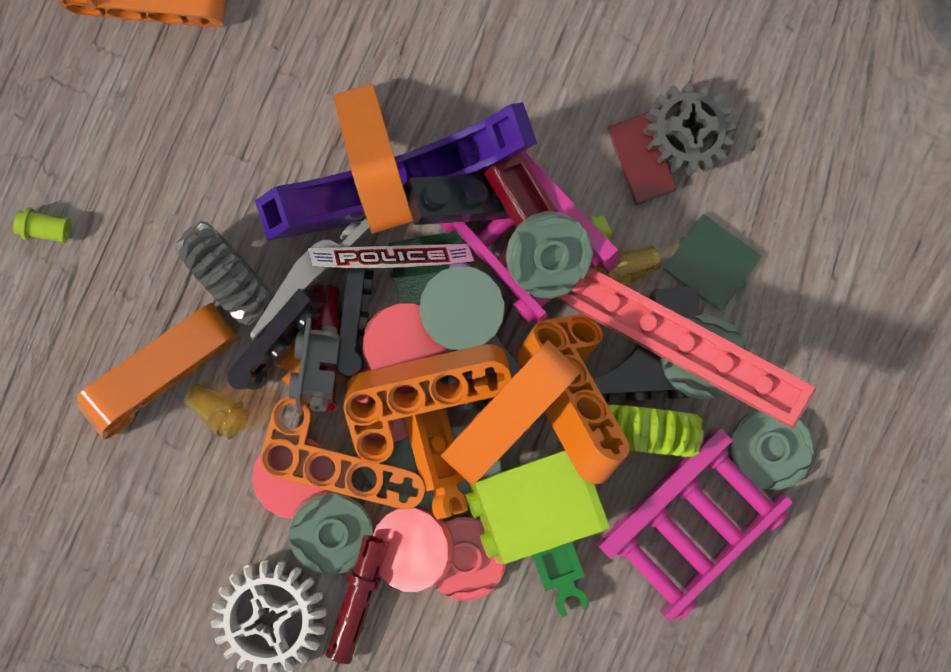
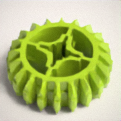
M607 404L628 440L630 451L694 457L699 454L700 444L703 443L704 430H702L703 419L697 414Z

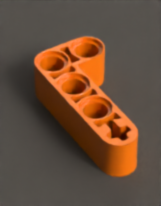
M57 0L66 10L80 15L201 27L223 26L226 0Z
M373 83L333 94L352 175L371 233L413 222Z
M209 303L83 389L76 398L78 408L101 438L107 440L128 426L134 420L135 413L229 347L238 338V334L213 303Z
M572 315L539 321L517 352L518 364L522 368L540 347L549 340L581 370L574 381L544 412L578 474L587 482L602 484L610 478L629 454L630 445L584 364L602 340L603 333L601 327L596 321L585 315Z
M547 340L488 405L465 427L442 453L441 457L473 486L579 375L581 370Z
M485 344L361 372L352 376L345 388L344 413L358 456L369 463H380L387 460L394 449L393 420L495 397L511 380L509 360L506 352L500 346ZM493 367L495 372L488 373L486 368ZM468 371L472 372L471 379H467ZM445 375H452L458 378L452 384H443L438 381ZM402 385H410L416 390L409 394H403L396 389ZM358 395H368L374 400L369 403H361L354 398ZM379 433L384 437L379 440H371L366 435Z
M287 397L281 399L275 405L261 452L262 467L269 475L399 509L414 508L422 501L425 494V486L417 472L384 462L369 463L356 455L309 444L307 440L313 421V411L308 407V404H303L304 420L298 428H289L282 421L283 409L287 405L296 404V400ZM278 445L286 446L292 451L293 462L287 469H279L271 461V453ZM326 456L334 462L335 472L331 478L323 480L313 474L312 463L316 457ZM369 467L375 472L377 482L371 489L361 490L354 485L352 477L357 468ZM383 471L393 473L389 478V482L402 484L404 477L411 478L412 486L418 489L417 493L409 494L407 500H402L399 498L398 490L387 487V496L379 495L378 492L383 485Z

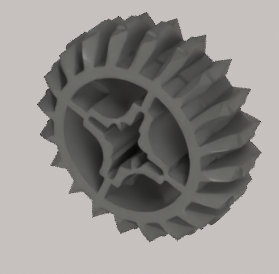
M200 221L194 227L191 226L175 243L176 253L185 263V266L213 298L239 323L250 326L254 321L259 320L274 297L263 280L212 225Z

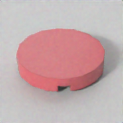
M393 304L379 310L368 321L364 331L362 355L369 370L446 353V348L436 343L424 329L419 313L420 306L416 304ZM402 385V386H400V387H413V386H410V385Z
M308 437L307 443L324 447ZM283 445L276 446L271 453L273 465L279 469L289 468L293 462L292 451ZM261 453L254 463L252 482L255 494L267 510L279 517L291 519L301 502L315 493L328 491L269 475L262 467ZM326 456L316 457L312 463L313 474L323 480L331 478L335 472L334 462Z
M419 507L397 509L387 514L376 526L373 536L380 537L383 541L389 542L379 575L390 586L403 592H419L438 584L448 573L452 563L450 560L451 552L453 551V539L445 522L442 519L437 520L432 511Z
M458 516L444 521L453 539V551L451 552L450 560L452 563L448 573L438 584L433 586L454 600L473 601L488 595L500 582L506 570V564L496 563L494 557L488 558L480 538V534L485 533L481 519Z

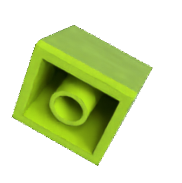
M564 448L480 478L473 486L468 483L471 491L466 494L469 509L474 518L480 516L485 533L480 534L483 548L488 558L494 557L496 563L507 564L610 529L595 485L587 482L578 474Z

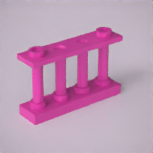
M525 151L518 154H523L556 211L563 212L578 221L589 234L593 250L590 266L595 268L599 264L607 273H610L621 263L618 249ZM512 219L494 220L477 235L464 222L439 223L448 234L455 230L518 299L513 305L528 323L533 322L535 319L538 322L549 319L542 307L551 299L534 297L520 288L508 272L507 262L502 265L488 249L491 244L515 225Z
M714 428L703 438L698 455L684 457L595 543L610 560L616 554L620 558L625 556L663 595L668 602L659 611L670 622L676 616L680 620L685 618L697 606L698 601L695 598L767 528L772 531L784 522L789 515L785 510L793 503L787 496L779 494L770 501L727 457L729 452L725 448L733 440L721 428ZM707 466L711 470L716 468L758 512L741 531L697 486L699 481L695 477ZM677 495L680 499L685 497L728 541L711 560L667 515L669 510L665 506ZM646 525L650 528L656 527L698 571L681 589L637 545L639 540L635 536Z

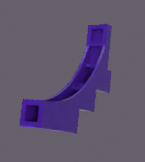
M513 103L487 119L460 132L395 156V161L402 185L409 178L480 175L484 174L491 166L509 160L536 145L537 141L524 103ZM351 170L313 180L276 186L255 200L268 241L349 226L355 220H360L366 216Z

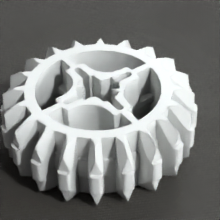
M263 560L260 562L259 574L252 564L244 566L246 580L235 572L229 577L235 589L225 585L219 589V594L228 602L217 601L212 607L214 611L224 614V617H218L211 621L213 628H224L225 631L215 638V643L223 644L226 641L229 642L231 647L225 651L224 657L229 659L237 652L241 656L236 666L238 669L242 670L251 661L254 662L252 672H262L264 664H267L268 672H279L280 662L285 671L292 672L295 669L293 657L302 664L306 663L309 659L308 652L304 647L314 651L318 649L320 642L311 634H324L326 626L322 623L314 622V619L325 617L327 609L322 607L313 608V604L323 598L322 592H315L312 595L308 594L306 590L315 581L310 577L300 584L297 579L301 575V568L295 567L290 575L287 576L285 575L286 562L279 561L274 573H272L269 560ZM263 584L282 587L291 593L295 600L279 602L272 597L269 590L265 591ZM250 588L253 595L251 600L253 614L251 618L238 624V606L242 596ZM265 608H269V613L274 610L276 614L287 610L273 623V627H269L270 622L267 625L263 622L252 625L266 612ZM301 611L303 621L300 635L294 644L288 646L285 639L288 635L285 628L286 619ZM252 634L261 635L267 640L269 646H274L275 651L260 649L251 644L245 637Z

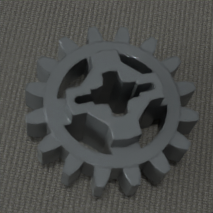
M687 83L680 93L674 85L666 92L667 98L660 94L653 102L655 108H650L646 113L645 118L652 123L644 128L643 134L653 136L654 139L647 146L648 151L658 149L661 154L656 162L661 164L668 159L672 162L671 172L673 173L681 166H685L687 175L695 173L698 166L703 172H707L713 167V162L719 163L726 157L723 150H728L734 143V140L726 135L736 129V124L726 122L725 120L732 112L731 107L721 109L718 106L722 99L720 94L712 99L707 96L708 86L704 85L696 93L692 83ZM678 106L676 116L665 120L667 112L671 108ZM687 123L688 128H683V125ZM713 139L711 147L701 153L700 149L703 147V141Z

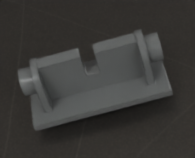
M311 318L306 320L305 333H297L295 359H301L299 373H291L289 383V398L296 400L297 413L302 415L303 404H310L311 410L324 412L327 410L328 405L333 402L335 372L320 370V366H337L339 344L341 341L336 327L325 325L321 327L320 331L312 330Z

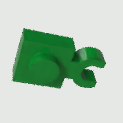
M573 542L532 555L545 591L556 587L558 589L555 604L562 617L567 616L564 601L569 596L578 597L582 608H588L586 594L574 584L575 580L581 579L585 575Z

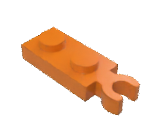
M446 408L404 417L419 477L424 483L425 492L433 490L434 493L432 511L435 518L438 520L452 516L451 511L452 514L466 512L468 510L467 500L457 487V483L465 481V479L441 457L442 453L454 441Z

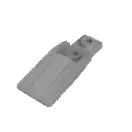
M367 218L362 223L358 220L351 223L340 235V239L343 241L340 245L332 240H321L311 248L359 247L372 234ZM309 251L304 253L295 262L250 334L251 339L254 341L298 288L313 291L316 286H320L337 268L312 267Z

